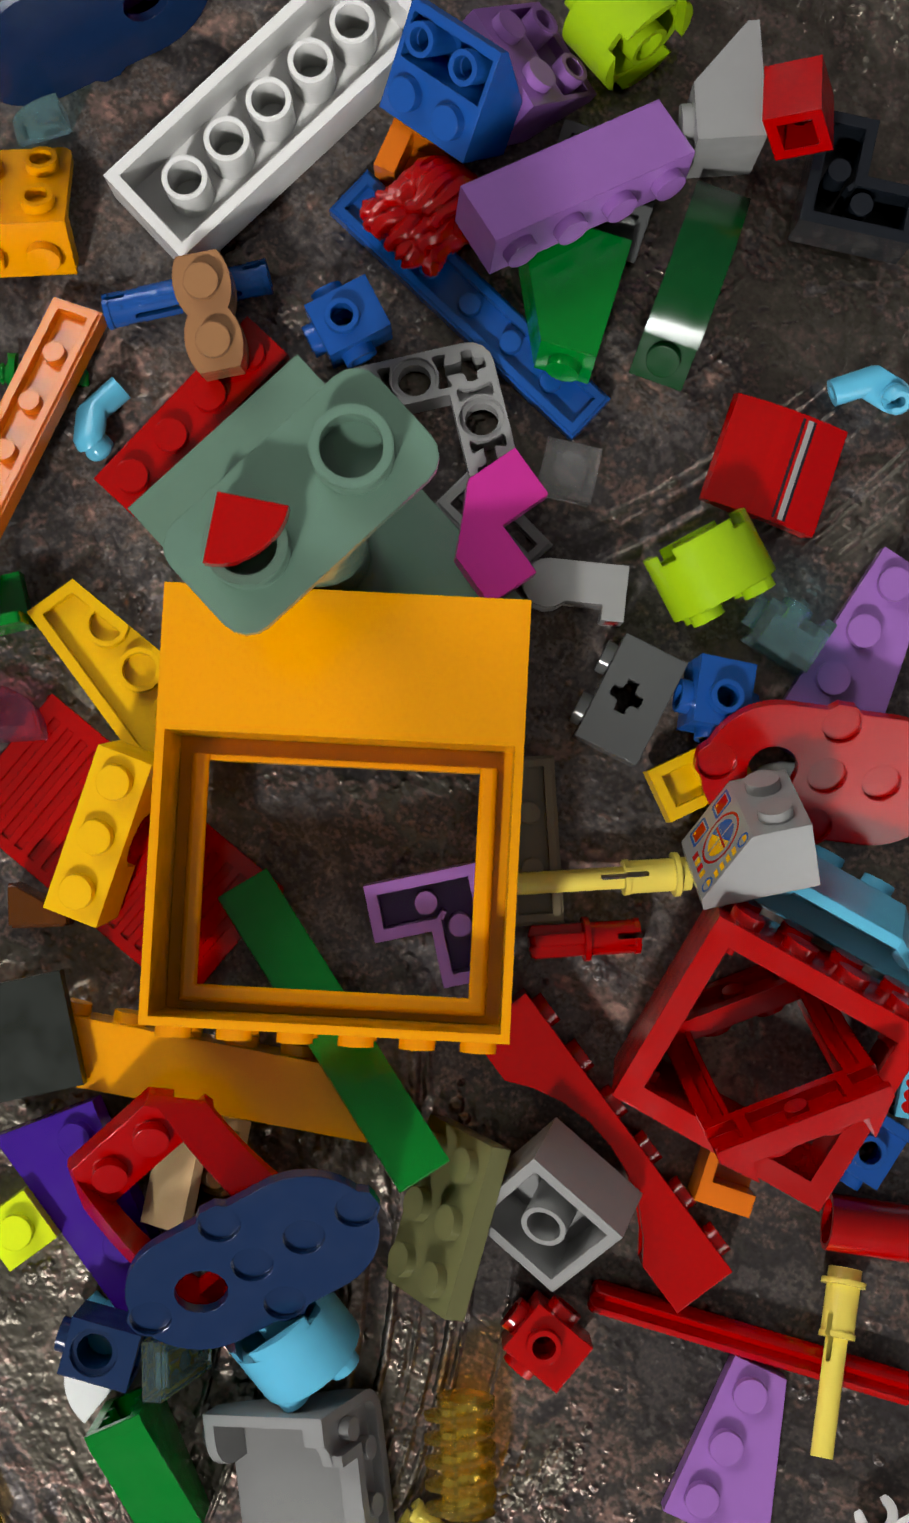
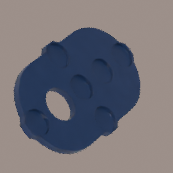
M124 0L0 1V102L14 106H36L55 101L95 81L107 82L121 75L127 66L168 47L182 37L200 17L208 0H159L154 7L139 14H130L124 11Z
M294 1169L280 1172L253 1184L227 1199L214 1198L199 1206L196 1216L149 1241L133 1258L127 1272L125 1284V1299L128 1307L126 1322L138 1335L151 1336L160 1342L178 1348L205 1350L233 1344L276 1321H291L304 1314L310 1303L353 1281L371 1263L380 1239L378 1213L381 1208L380 1199L369 1185L357 1184L340 1174L320 1169ZM195 1271H209L223 1278L228 1288L225 1294L215 1302L193 1304L182 1299L176 1292L175 1286L186 1274Z

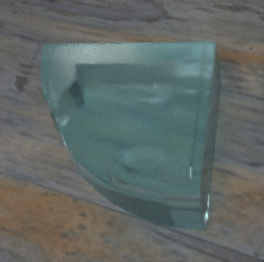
M56 93L43 96L28 103L15 114L12 121L18 146L22 145V147L69 135L72 132L67 112Z

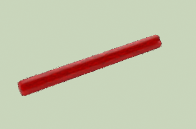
M600 1279L595 1280L590 1288L587 1306L592 1313L820 1380L824 1346L690 1306L677 1313L667 1299ZM846 1353L842 1387L904 1406L909 1405L908 1371Z

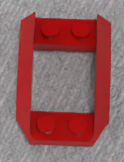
M760 965L707 984L667 1049L668 1056L688 1101L720 1164L756 1182H759L753 1164L754 1162L764 1158L783 1156L790 1152L793 1147L821 1136L840 1134L846 1131L852 1124L860 1121L865 1122L876 1138L895 1097L891 1084L888 1080L884 1082L879 1076L875 1063L856 1038L840 1010ZM797 1001L833 1073L729 1113L694 1040L703 1036H719L727 1032L734 1024L755 1016L766 1017L776 1014L786 1004Z
M148 1087L68 1158L67 1167L84 1210L130 1263L142 1247L151 1239L123 1211L116 1200L182 1142L185 1143L203 1167L230 1196L278 1173L257 1155L228 1125L214 1108V1099L207 1094H203L198 1100L174 1097V1089ZM209 1271L200 1278L193 1273L186 1274L175 1286L178 1295L186 1302L193 1304L215 1302L225 1294L228 1288L223 1278Z

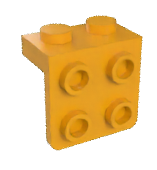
M38 146L32 149L0 150V278L78 274L79 257L68 216L74 160L70 149L66 147L51 148L48 146Z

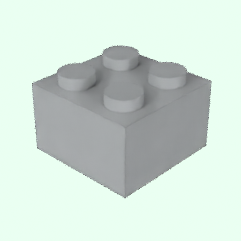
M556 1117L508 1159L488 1236L550 1291L554 1292L623 1238L643 1193Z

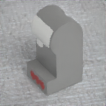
M541 558L531 563L536 570V574L521 585V591L524 600H532L531 607L541 612L553 611L561 606L599 610L597 625L620 627L624 623L630 566L558 558Z

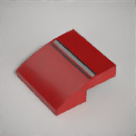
M735 393L733 394L699 500L729 513L745 507L751 519H758L800 538H813L848 432L793 409L753 396Z

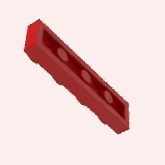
M248 316L240 323L249 347V365L246 374L207 382L196 370L93 478L128 512H130L127 509L290 360L288 353Z

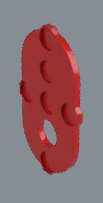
M782 699L765 700L749 704L733 712L713 730L707 740L696 747L693 766L700 775L702 789L710 805L729 781L742 779L747 776L748 764L757 752L767 747L779 746L788 749L795 756V768L789 777L812 822L816 845L825 840L859 845H884L909 837V717L860 710L854 702L836 700L828 705Z

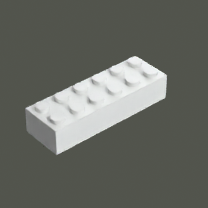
M291 0L103 175L115 198L173 259L177 256L216 249L219 252L381 101L412 1Z

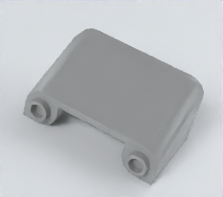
M345 1388L315 1392L310 1395L301 1408L290 1413L283 1412L279 1405L271 1403L267 1398L219 1404L202 1414L204 1424L202 1433L203 1443L211 1459L219 1464L235 1462L242 1523H395L382 1408L379 1397L372 1389Z

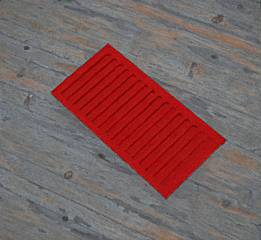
M55 694L47 696L44 704L0 755V848L48 889L52 882L98 744L111 742ZM150 814L140 823L130 845L127 862L135 865L118 917L96 928L140 966L142 961ZM207 822L197 984H204L241 940L240 935L219 903L218 897L263 870ZM274 879L279 889L283 893L284 886H282L277 880Z

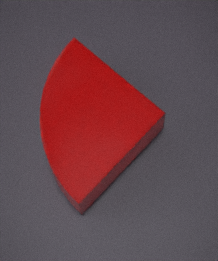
M217 491L203 564L210 567H230L261 553L281 535L291 511L289 505Z

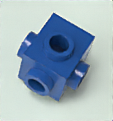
M365 274L342 285L341 281H334L320 287L311 295L312 301L304 305L309 323L301 327L303 334L315 357L318 358L326 354L333 369L343 364H346L347 368L359 366L377 354L376 347L393 339L391 323Z
M705 653L690 661L685 669L684 679H680L673 694L672 708L674 712L679 713L676 730L694 733L693 740L702 743L709 738L713 730L726 717L742 707L759 702V695L754 693L757 664Z

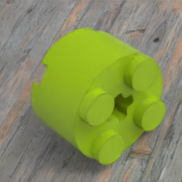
M565 0L564 4L570 11L563 25L562 37L608 90L613 91V84L615 82L623 90L645 78L670 54L671 51L664 44L674 30L681 37L684 35L693 16V6L689 0Z
M745 507L729 513L730 518L718 525L714 520L660 549L659 552L663 558L662 562H660L657 556L647 557L643 560V564L674 622L683 621L685 626L692 624L694 628L699 627L722 615L725 610L721 603L730 598L738 599L744 597L745 600H749L776 585L771 575L776 570V567Z

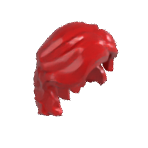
M431 155L418 158L392 184L388 185L384 190H377L375 197L362 200L359 215L364 221L362 223L363 228L379 241L385 239L383 247L388 252L394 251L395 260H401L400 267L402 269H414L422 266V271L426 276H438V272L443 268L450 252L453 255L465 244H470L455 222L460 186L478 177L466 165L453 157Z

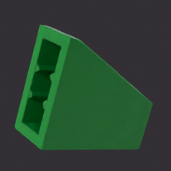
M591 228L576 241L568 245H560L558 243L538 252L529 262L518 267L534 368L546 371L551 377L560 381L589 383L632 240Z
M158 1379L151 1381L154 1388L160 1385ZM148 1384L144 1386L145 1394L148 1393ZM143 1385L126 1392V1394L123 1393L105 1401L84 1439L89 1451L133 1522L204 1523L210 1501L162 1388L144 1400Z

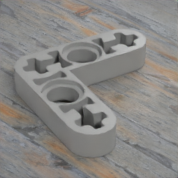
M474 342L459 343L355 367L369 370L380 378L381 381L389 379L391 392L412 414L451 405L469 478L487 467L484 451L495 448V458L497 460L515 448L494 359L490 351L483 345ZM472 361L473 367L479 369L477 370L476 380L467 381L466 376L461 373L462 363ZM444 366L448 388L440 389L437 367ZM410 372H421L429 377L431 384L424 394L410 396L400 389L401 379ZM478 410L492 412L497 417V427L487 435L472 433L467 428L466 421L473 412Z

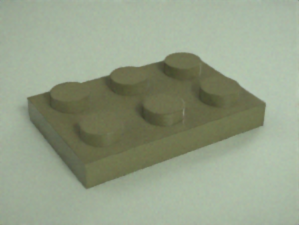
M430 1114L427 1124L450 1161L410 1187L406 1192L397 1236L388 1255V1268L385 1278L444 1320L464 1322L511 1150L449 1117Z

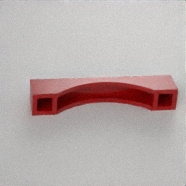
M522 988L512 996L510 1044H497L496 1054L485 1055L505 1081L534 1088L563 1102L586 1119L612 1147L625 1169L629 1182L643 1193L636 1208L638 1222L637 1254L640 1262L674 1310L679 1313L733 1272L723 1257L731 1248L711 1221L703 1227L699 1225L689 1211L697 1203L677 1175L667 1181L656 1167L655 1163L663 1157L646 1133L641 1130L633 1136L621 1120V1117L629 1111L621 1100L612 1096L611 1086L607 1084L599 1090L587 1074V1071L595 1065L575 1038L565 1044L552 1027L561 1019L544 996L539 993L534 998H531L526 990Z

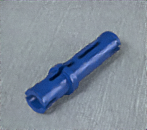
M266 258L232 267L228 266L236 284L238 300L274 294ZM172 279L124 291L120 290L101 294L102 309L110 330L184 313L174 294Z

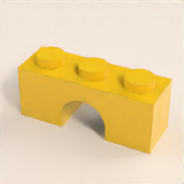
M121 740L98 744L43 908L94 928L118 917L135 865L127 862L130 845L140 823L151 811L153 752Z

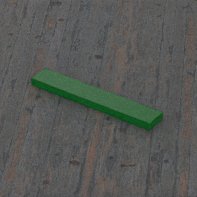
M267 868L218 897L219 903L272 988L343 991ZM318 1034V1038L313 1039V1044H307L399 1194L450 1161L376 1042H374V1047L371 1048L342 1047L337 1045L338 1035Z

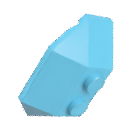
M815 844L821 885L754 899L767 910L782 918L796 922L817 938L851 953L867 966L884 975H889L909 987V915L906 905L891 898L895 888L883 880L864 872L860 880L841 870L845 863L843 858Z

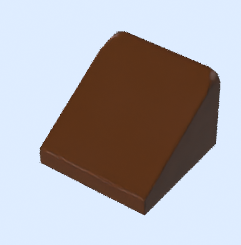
M23 882L8 884V925H12V928L64 927L74 924L76 920L43 908L47 895Z

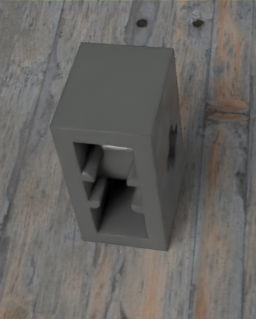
M628 633L621 638L619 644L609 640L594 668V671L603 675L594 694L591 695L583 691L568 720L577 725L572 738L630 767L637 766L688 663ZM628 684L634 687L631 692V698L638 702L637 707L629 706L620 713L614 710L617 699L610 695L611 689L619 691Z

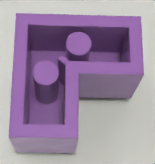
M475 861L366 883L363 886L374 942L380 943L432 932L444 988L469 983Z

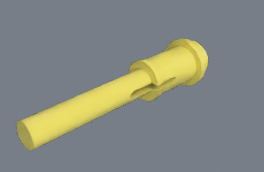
M670 852L669 858L621 859L619 867L518 873L517 895L621 889L624 896L637 893L671 891L674 897H679L683 891L692 890L693 879L685 857H680L678 852ZM606 877H619V878H624V877H626L625 879H609V880H603V879H602V878H606Z
M828 1265L827 1276H821V1282L826 1283L821 1327L818 1335L825 1336L810 1449L811 1456L833 1460L847 1344L848 1341L855 1342L860 1290H866L867 1286L866 1283L861 1282L863 1271L843 1266Z

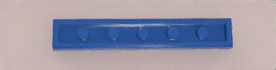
M367 169L329 209L330 216L464 342H474L483 345L490 351L497 373L565 438L572 442L605 408L611 398L591 379L588 384L579 381L564 382L551 377L546 371L534 368L526 318L457 253L452 255L450 252L443 268L438 272V276H426L422 271V266L414 269H402L400 267L401 260H395L394 251L388 252L383 247L385 239L379 241L363 228L362 223L364 221L359 215L362 200L375 197L377 190H384L386 188Z

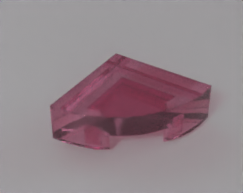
M0 685V743L48 740L46 723L37 706L19 692Z

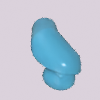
M871 365L827 380L828 394L835 407L862 398L881 411L892 415H901L909 409V385L902 378L879 365Z
M110 377L84 400L76 410L73 442L78 452H85L88 459L94 462L102 461L112 452L114 443L105 434L107 419L131 398L113 377Z

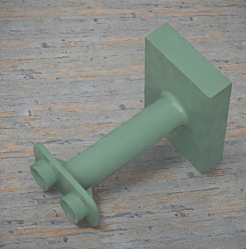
M297 354L127 508L163 547L164 556L171 568L226 627L237 634L250 636L262 633L278 621L312 589L479 597L454 563L460 530L422 490L437 472L439 464L438 445L432 435L380 378L369 370L361 368L345 369L324 384ZM217 491L289 505L291 511L281 535L261 553L230 567H210L203 564ZM514 590L508 595H506L503 599L522 598Z

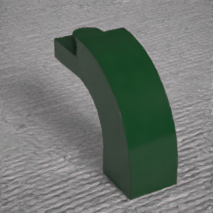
M700 180L697 181L629 370L630 374L678 391L682 390L730 266L747 215L750 198Z

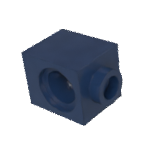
M85 1300L73 1317L65 1315L58 1330L54 1351L62 1353L57 1374L126 1394L138 1373L142 1359V1343L147 1340L148 1336L138 1335L131 1329L126 1322L127 1311ZM89 1334L104 1336L111 1344L112 1353L99 1354L90 1347L87 1336Z

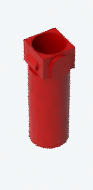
M831 1193L823 1206L821 1214V1247L827 1251L909 1263V1204Z

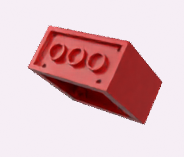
M754 899L702 910L614 1058L612 1096L713 1153L714 1151L696 1118L674 1067L661 1059L726 953L731 956L734 952L739 953L878 1031V1039L868 1055L875 1063L877 1072L884 1082L888 1080L891 1084L894 1094L909 1072V987L889 975H885L881 981L862 971L864 963L839 947H834L830 953L812 943L813 934L792 920L783 918L782 922L778 924L762 915L760 912L763 907ZM719 1093L729 1113L744 1108V1106ZM864 1121L852 1124L846 1131L840 1134L821 1136L814 1139L812 1144L806 1142L795 1146L783 1156L756 1161L753 1164L759 1179L820 1212L871 1131Z

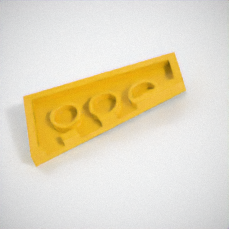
M71 579L28 610L27 613L119 739L154 753L160 650L74 579Z

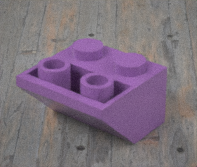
M540 2L473 9L462 21L509 52L522 98V105L507 146L527 141L589 103L597 95L587 79L585 66L570 52L558 33V25L555 18L547 9L542 7Z

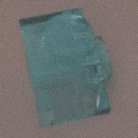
M760 594L753 601L741 620V623L749 627L741 641L797 677L807 673L837 627V624L830 619H826L816 625L810 621L813 613L798 601L789 597H784L782 601L775 597L769 600Z

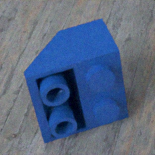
M412 0L379 107L462 163L503 155L522 105V98L509 52L429 0Z

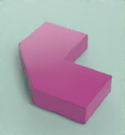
M513 448L470 477L466 484L454 563L476 594L483 598H504L536 574V570L504 527L544 501L549 493L516 448Z

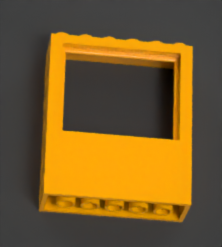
M164 582L138 1025L155 1026L154 1036L166 1038H189L192 1032H200V1028L216 1029L215 1039L224 1041H252V1036L259 1035V1031L277 1032L276 1042L296 1045L313 1044V1039L318 1038V1034L338 1035V1046L352 1048L374 1047V1042L377 1041V1038L399 1039V1049L410 1051H434L436 1041L460 1042L459 1051L462 1053L496 1054L497 1044H510L532 600L312 589L270 628L260 634L245 636L234 633L226 627L186 583ZM210 761L480 775L468 998L197 984Z

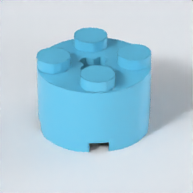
M333 1291L310 1303L305 1313L291 1321H276L246 1338L225 1347L268 1401L279 1405L283 1412L290 1413L301 1408L310 1395L324 1387L331 1380H341L356 1368L359 1362V1355L355 1348L359 1340L360 1329L356 1319Z

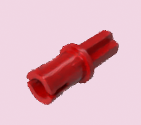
M583 916L580 918V922L530 926L527 933V946L530 957L534 959L582 956L584 962H590L592 956L640 954L642 938L619 939L618 935L636 934L642 931L639 918L590 922L587 916Z

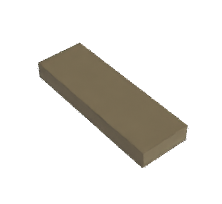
M554 755L524 757L518 873L561 870ZM563 893L517 895L515 927L565 923Z

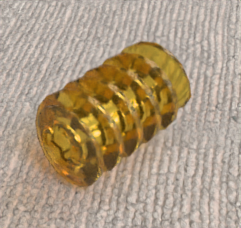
M452 1388L441 1391L435 1397L439 1400V1406L424 1410V1420L440 1424L439 1429L431 1430L424 1434V1443L429 1446L440 1447V1452L425 1456V1466L429 1469L441 1471L440 1475L431 1476L425 1480V1489L427 1491L441 1494V1497L426 1502V1513L452 1522L487 1520L497 1512L493 1507L497 1501V1488L492 1484L497 1477L496 1465L491 1461L496 1455V1442L491 1438L495 1432V1419L490 1415L495 1408V1396L483 1390L470 1388Z

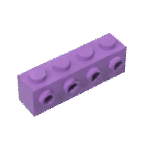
M658 99L461 185L455 222L489 274L507 266L516 268L529 262L538 252L558 243L560 245H568L579 239L587 230L606 221L610 223L619 222L629 216L635 208L655 199L658 201L670 199L684 187L695 150Z

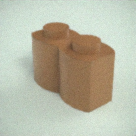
M216 249L175 257L172 266V285L176 299L187 315L184 341L188 357L194 368L207 382L246 374L249 365V347L246 335L235 317L238 302L237 289L234 278L224 259Z

